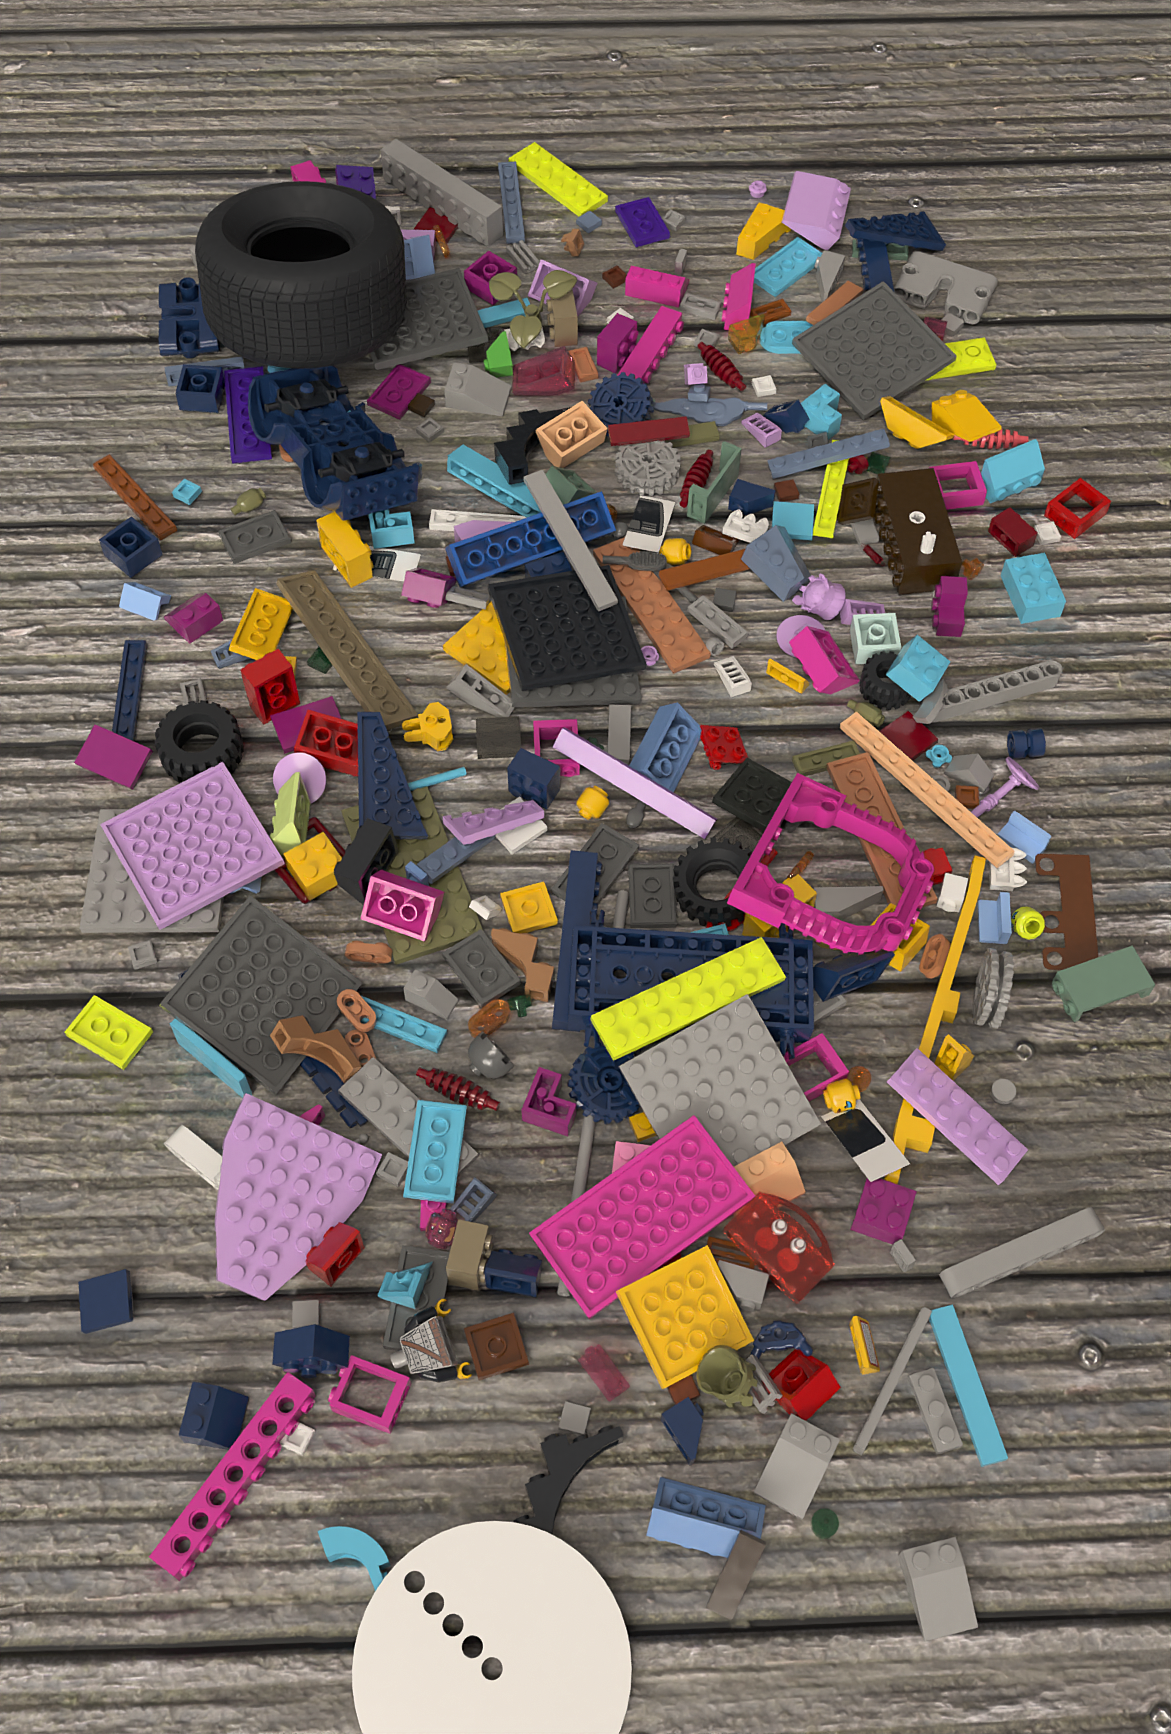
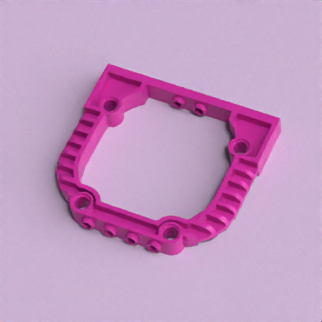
M797 773L734 885L727 904L777 928L780 927L781 923L790 926V930L794 931L796 929L802 932L803 936L807 937L809 935L816 939L815 942L819 944L823 942L829 945L830 949L837 948L843 950L845 954L856 952L858 955H863L864 952L876 950L875 952L882 949L887 951L896 950L902 939L908 940L913 930V927L909 925L910 923L914 925L920 914L916 909H922L927 898L923 894H928L934 883L930 880L934 872L933 864L924 859L923 851L920 853L916 846V840L914 837L911 839L905 833L906 830L904 828L901 830L894 826L895 822L890 821L888 823L882 820L880 815L875 817L869 814L870 811L867 809L863 811L856 808L857 804L853 803L850 805L844 802L846 795ZM785 819L791 823L813 821L815 825L821 828H829L833 825L890 853L901 866L898 881L904 889L894 912L880 915L875 925L857 926L841 921L794 898V892L791 887L777 883L770 874L768 867L760 863L765 854L770 855L775 844L772 840H778L782 832L780 826Z

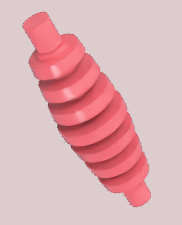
M1001 428L996 434L992 433L971 441V445L976 447L977 441H979V447L984 448L985 442H987V449H992L995 442V449H1000L1001 443H1003V448H1008L1009 443H1011V447L1014 448L1018 444L1028 442V436H1020L1018 431H1013V434L1010 435V430L1005 429V433L1002 435ZM956 435L953 437V440H962L964 445L969 444V441Z

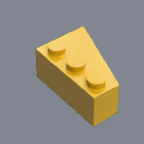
M759 202L738 236L736 255L754 260L767 250L773 241L777 242L782 234L791 231V228L782 223L785 210Z

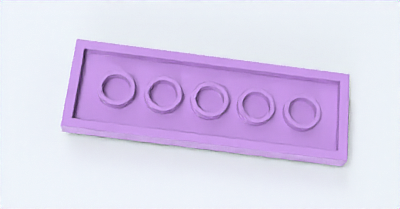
M918 1048L910 1054L887 1080V1083L997 1185L1005 1180L1028 1151L1023 1144Z

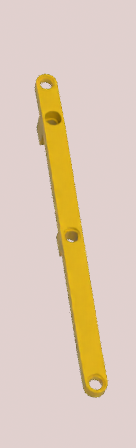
M976 855L973 857L962 909L918 1048L928 1058L931 1054L940 1021L953 1023L957 1014L960 992L952 991L950 988L980 893L986 861L984 857ZM904 1098L896 1119L892 1141L903 1155L905 1148L928 1153L932 1145L935 1126L927 1119L912 1116L914 1107ZM901 1168L885 1175L884 1180L898 1184Z

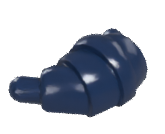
M778 1320L761 1327L759 1334L753 1342L754 1347L750 1355L756 1356L759 1360L762 1353L765 1354L767 1351H786L788 1348H795L801 1350L805 1356H811L813 1349L795 1323Z

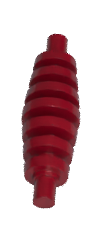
M704 342L698 344L697 347L701 351L702 359L715 376L723 380L731 388L737 387L740 391L746 389V385L742 382L743 376L726 355L715 349L712 345H706Z
M708 449L705 454H701L687 472L680 492L681 501L679 504L681 507H687L689 489L693 484L702 488L706 485L713 466L712 456L714 453L712 450Z
M419 1067L416 1076L425 1079L426 1086L432 1088L434 1085V1091L438 1093L442 1091V1095L446 1098L450 1096V1100L453 1102H457L459 1099V1104L465 1105L468 1102L469 1107L474 1108L477 1105L479 1110H484L488 1107L497 1111L500 1107L501 1102L492 1099L491 1092L485 1090L482 1093L483 1088L479 1085H476L474 1088L475 1083L471 1080L466 1082V1077H458L454 1073L448 1076L447 1071L442 1070L439 1073L437 1068H432L428 1071Z

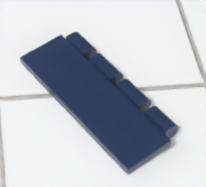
M306 1056L300 1063V1066L309 1077L313 1076L312 1081L322 1094L328 1093L326 1099L336 1112L342 1111L339 1115L347 1126L353 1128L358 1123L361 1127L367 1123L368 1120L339 1094L338 1090L345 1084L341 1078L321 1061Z

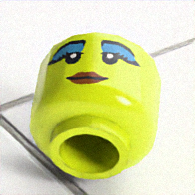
M1027 906L1020 907L1012 914L1011 927L1022 938L1028 940L1035 939L1043 932L1045 920L1035 909Z

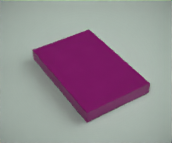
M398 364L367 399V405L401 420L408 411L407 405L417 393L422 394L431 384V377Z
M333 696L270 716L284 754L294 751V746L308 709L342 719Z
M94 724L74 763L133 790L153 751L148 747Z

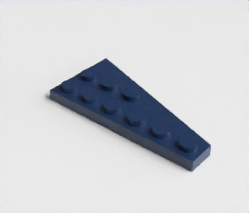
M921 211L918 215L912 212L908 216L903 214L883 215L881 219H878L876 216L871 217L870 220L853 218L848 219L845 224L850 236L855 239L862 238L869 241H882L886 244L895 243L900 246L921 247L932 251H943L946 243L924 211Z
M357 712L359 827L369 818L392 827L395 839H428L427 832L421 822L419 811L416 809L412 793L397 760L396 752L392 747L380 712Z

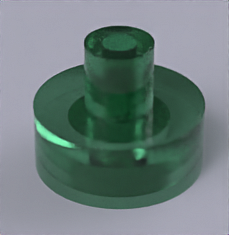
M531 995L515 996L507 1000L509 1010H517L518 1017L527 1016L526 1008L532 1006Z
M829 1509L816 1511L811 1519V1530L821 1539L833 1537L839 1527L837 1515Z

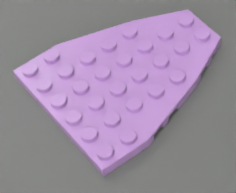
M245 1093L223 1140V1156L220 1166L221 1175L214 1222L216 1231L215 1253L217 1259L216 1281L263 1301L267 1300L306 1266L305 1260L307 1259L308 1252L312 1247L319 1246L324 1240L323 1237L326 1231L332 1226L335 1227L339 1222L344 1223L363 1201L382 1154Z

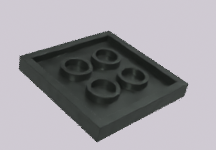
M746 758L715 794L712 803L765 832L792 782L755 761Z

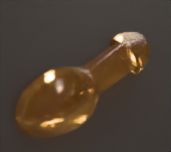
M436 225L433 227V230H435V236L444 257L447 258L450 255V250L440 227Z
M807 851L787 878L792 879L797 874L801 875L814 857V854L811 851Z

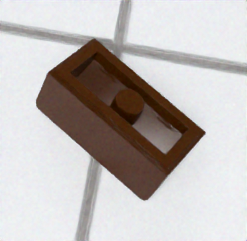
M702 525L695 530L692 540L693 545L718 555L733 552L739 542L737 538L722 534V532L706 525Z

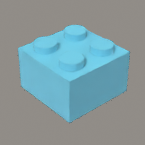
M916 635L902 647L886 675L920 702L934 691L950 661L919 635Z

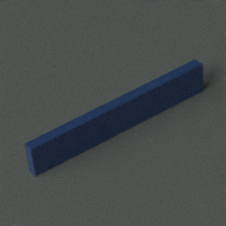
M125 640L112 727V732L134 742L147 652L146 640Z

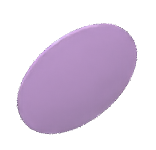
M796 615L789 617L777 629L776 638L778 645L786 654L795 657L789 641L806 626L825 630L823 625L809 616Z
M292 753L282 758L273 773V784L277 794L279 789L295 772H300L310 802H315L322 795L326 786V774L321 763L315 757L306 753Z

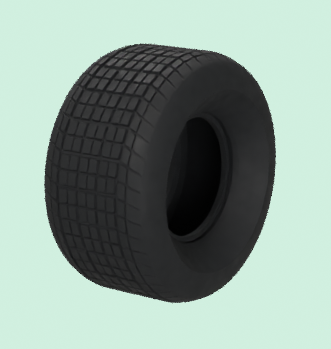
M294 181L268 184L243 191L226 199L206 216L199 228L196 238L195 255L205 319L217 339L228 349L244 358L265 365L296 369L339 365L361 358L380 348L395 334L401 324L407 304L403 235L392 213L382 203L363 192L323 182Z

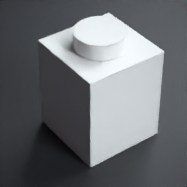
M945 873L936 907L948 912L959 913L964 900L968 878Z

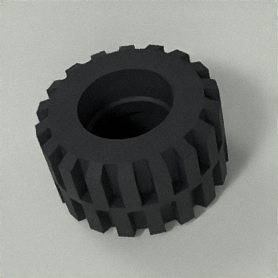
M882 651L880 655L877 653L873 654L872 658L866 660L859 683L860 693L863 694L865 701L869 700L870 704H875L880 709L882 707L886 708V710H891V707L898 709L900 704L904 706L907 704V700L911 699V695L898 684L886 683L880 679L889 678L886 673L898 656L893 651L889 653Z

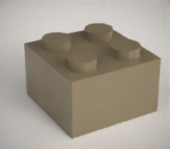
M572 289L561 298L546 300L547 311H550L547 314V325L551 326L549 328L550 340H554L555 347L578 344V316Z
M458 1219L446 1266L448 1283L450 1285L479 1291L480 1283H485L486 1258L490 1257L494 1247V1243H492L493 1235L489 1234L488 1225Z

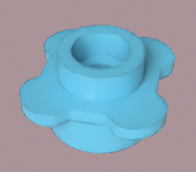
M935 745L932 750L926 751V757L931 759L934 767L939 768L942 764L950 763L952 760L949 750L944 745Z

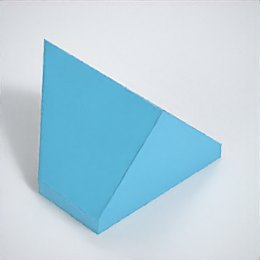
M433 1262L393 1274L386 1272L378 1297L416 1309Z

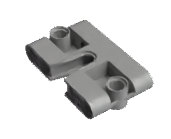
M916 251L912 253L907 264L903 266L902 273L894 287V292L904 303L925 309L936 297L939 290H947L944 316L951 313L964 320L965 323L976 324L987 309L988 302L998 281L991 274Z

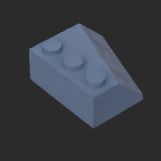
M775 525L746 546L741 560L783 602L797 593L801 585L806 586L810 583L808 577L811 574L785 527Z

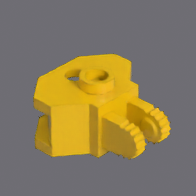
M439 702L429 703L422 714H418L419 718L403 721L402 728L407 731L404 734V740L407 742L422 741L423 744L430 745L436 751H443L453 741L449 709Z

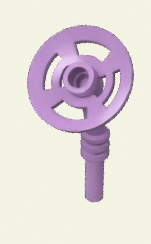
M1007 757L1006 763L1012 773L1009 776L1010 780L996 792L987 795V797L981 800L980 805L973 809L971 813L978 818L985 811H990L1016 785L1023 784L1035 790L1040 788L1039 785L1016 761Z

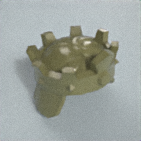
M717 1345L709 1349L703 1355L702 1360H700L697 1368V1384L703 1392L714 1395L728 1407L734 1408V1403L740 1401L743 1407L752 1406L753 1396L748 1394L751 1386L757 1387L758 1381L753 1378V1371L756 1370L754 1364L742 1359L732 1347Z

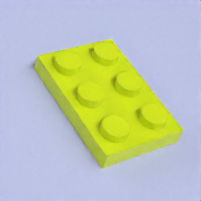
M94 995L64 1033L70 1039L124 1070L152 1035L153 1030Z

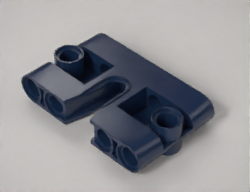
M190 277L181 279L179 285L177 283L159 284V308L162 309L161 318L163 319L159 320L160 355H183L186 358L192 359L200 353L220 352V341L211 331L203 313L200 285L196 284L195 280Z

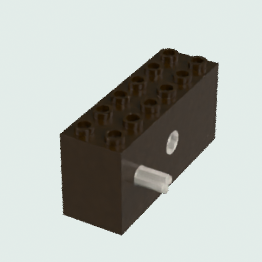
M934 468L877 474L879 484L875 508V523L879 524L880 527L879 537L880 540L883 539L884 555L888 556V570L892 571L893 587L897 588L898 595L932 592L935 590V586L939 585L941 576L959 577L962 559Z

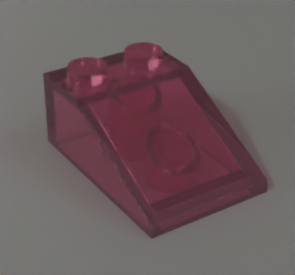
M565 346L513 365L512 393L514 395H559L575 389V361Z

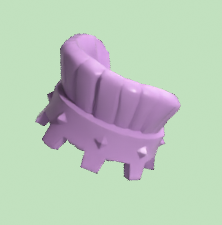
M821 573L817 578L811 575L808 577L810 583L807 586L801 585L799 589L803 592L802 596L796 595L792 601L796 605H801V609L807 610L808 613L817 614L824 620H831L838 615L844 605V600L846 599L845 589L841 584L832 583Z

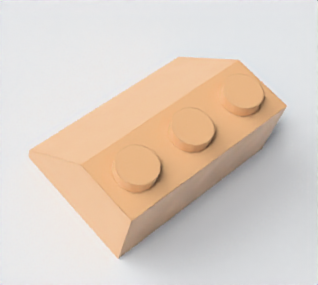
M583 401L536 429V434L546 458L554 466L560 468L568 466L604 443L607 433V427Z
M783 1142L734 1166L735 1170L755 1195V1199L733 1214L740 1227L755 1221L806 1192L796 1163Z

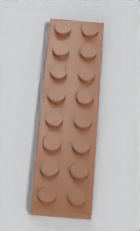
M623 537L593 550V556L600 566L610 565L621 597L625 596L627 606L673 674L710 658V651L671 594L666 590L662 581L653 571L636 570L628 565L602 564L603 556L629 557L633 552L639 553V549L623 546L625 539Z
M869 752L827 763V771L836 791L846 795L844 802L850 805L853 803L857 804L856 808L863 811L867 809L870 811L869 814L875 817L880 815L882 820L888 823L890 821L895 822L894 826L901 830L904 828ZM858 837L879 885L883 886V893L888 904L897 905L904 890L898 881L901 866L890 853ZM931 887L928 894H923L927 897L923 907L936 904L938 900Z

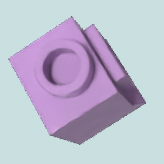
M703 363L684 365L685 385L708 383L707 366H704Z

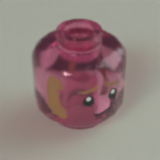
M442 1209L441 1212H434L430 1215L425 1229V1236L428 1238L430 1245L440 1249L452 1246L458 1222L455 1212Z

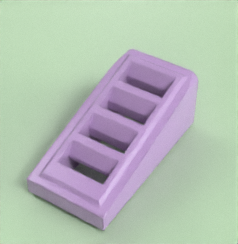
M755 413L741 422L764 448L781 440L782 430L759 413Z
M845 599L840 611L841 624L851 625L853 615L866 614V611L868 614H874L873 611H876V614L885 613L884 604Z

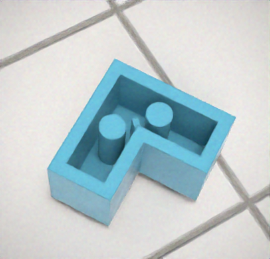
M824 384L801 402L810 419L804 426L814 434L827 432L828 440L838 433L842 414L837 412L840 394L827 384Z
M388 509L368 515L374 549L414 543L410 511L389 514Z

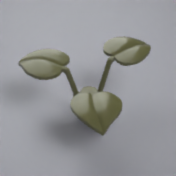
M554 270L548 273L543 279V285L546 289L542 292L539 307L534 304L525 305L520 294L517 292L522 285L517 275L504 272L490 279V292L495 299L506 301L515 294L524 309L525 316L518 315L510 323L511 334L523 349L541 332L542 318L540 313L543 312L546 293L548 292V296L551 299L561 298L573 289L577 283V278L562 270Z

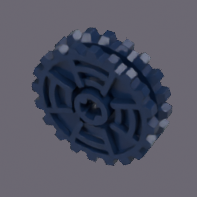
M621 372L619 376L613 373L611 378L604 377L602 383L595 385L597 389L592 390L590 393L592 399H588V405L591 406L589 409L607 427L606 436L608 438V425L651 420L649 414L654 412V408L651 406L654 401L646 383L643 384V380L640 377L635 379V375L632 373L629 376H626L625 372Z
M600 1043V1046L592 1049L589 1046L584 1050L583 1054L578 1056L572 1064L573 1068L569 1070L568 1075L571 1079L568 1080L567 1087L572 1088L569 1096L576 1100V1109L582 1108L584 1110L582 1115L585 1117L593 1116V1121L597 1123L601 1119L604 1121V1124H610L612 1120L617 1124L621 1123L623 1118L629 1119L641 1107L618 1067L634 1058V1051L613 1061L606 1047Z

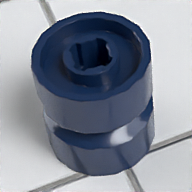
M1041 728L1028 729L1026 733L1023 730L1009 731L1007 735V749L1010 758L1020 759L1025 758L1026 755L1030 758L1044 756L1046 741L1043 730Z

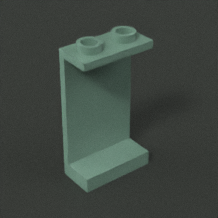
M725 441L722 442L720 473L708 490L695 484L690 487L687 517L703 524L707 522L739 476L742 448Z
M1132 945L1058 971L1052 981V987L1054 992L1063 1001L1065 1012L1076 1022L1082 1013L1136 993L1139 994L1140 998L1149 996L1155 987V983Z

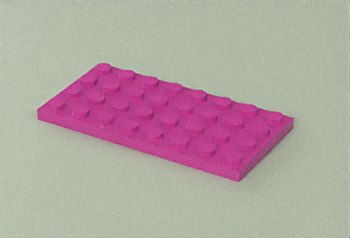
M693 1115L529 1232V1235L588 1319H591L618 1299L617 1290L658 1270L755 1199V1195L695 1115Z

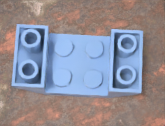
M429 235L404 239L406 280L435 274Z

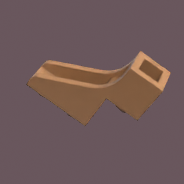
M492 928V944L502 956L520 969L526 977L525 997L548 1002L555 977L554 966H550L545 962L534 963L538 951V937H534L529 933H514L504 928Z

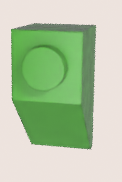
M506 331L502 332L486 351L487 359L483 360L485 372L488 371L490 375L496 378L513 375V365Z

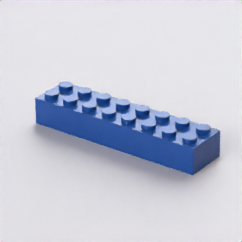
M602 491L563 505L585 543L610 535L616 531ZM542 512L450 544L445 548L460 588L563 551Z

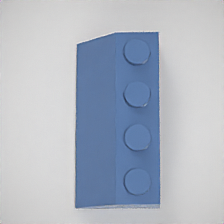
M678 702L659 707L629 766L674 793L700 740V725Z
M660 1477L646 1536L653 1537L658 1541L675 1543L684 1548L708 1552L713 1556L728 1558L740 1530L761 1539L766 1505Z

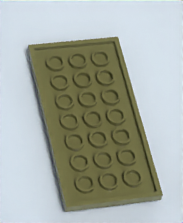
M427 786L417 788L411 791L428 839H395L399 852L387 871L406 879L405 866L410 861L417 865L449 842ZM359 805L341 810L351 842L355 839L359 828ZM458 866L433 884L429 883V887L444 891L445 893L440 912L426 941L382 927L388 945L393 951L392 956L395 965L450 948L482 929L477 913L469 907L472 901Z

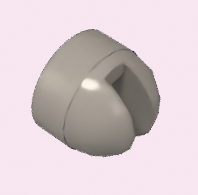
M711 637L706 641V647L712 656H716L724 649V643L719 638Z

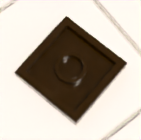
M877 478L842 484L838 515L839 524L845 525L874 519L879 484Z

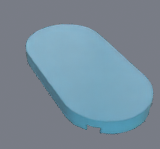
M773 321L761 329L759 341L764 349L772 353L800 354L792 344V339L813 325L807 321Z

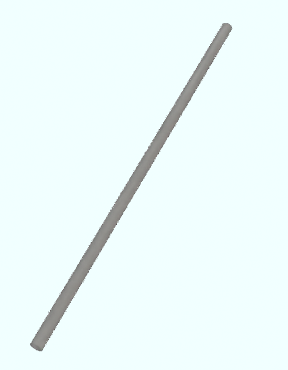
M618 891L613 928H624L629 899V892ZM615 970V971L613 972V975H614V977H616V978H617L618 970ZM599 1036V1042L602 1044V1046H605ZM591 1115L584 1116L571 1202L583 1195L586 1189L595 1122ZM559 1278L557 1294L560 1296H570L569 1290Z

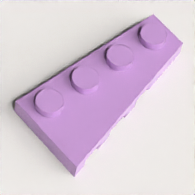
M531 800L505 805L502 810L492 807L484 809V813L472 815L470 811L462 813V817L452 818L451 815L443 816V824L465 845L486 837H492L507 830H513L527 823H533L544 818V810L535 801Z

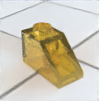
M764 314L729 325L728 340L738 354L756 348L762 328H764Z

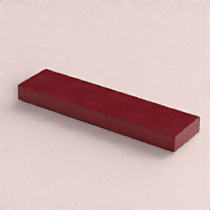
M687 416L608 425L611 446L689 438L690 436Z

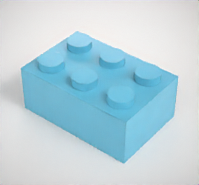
M1040 553L1006 559L1000 576L1020 623L1061 617L1066 600L1046 554Z

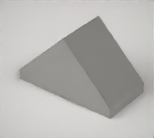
M979 754L954 756L944 772L945 775L967 786L978 787L982 793L986 791L994 777V774Z

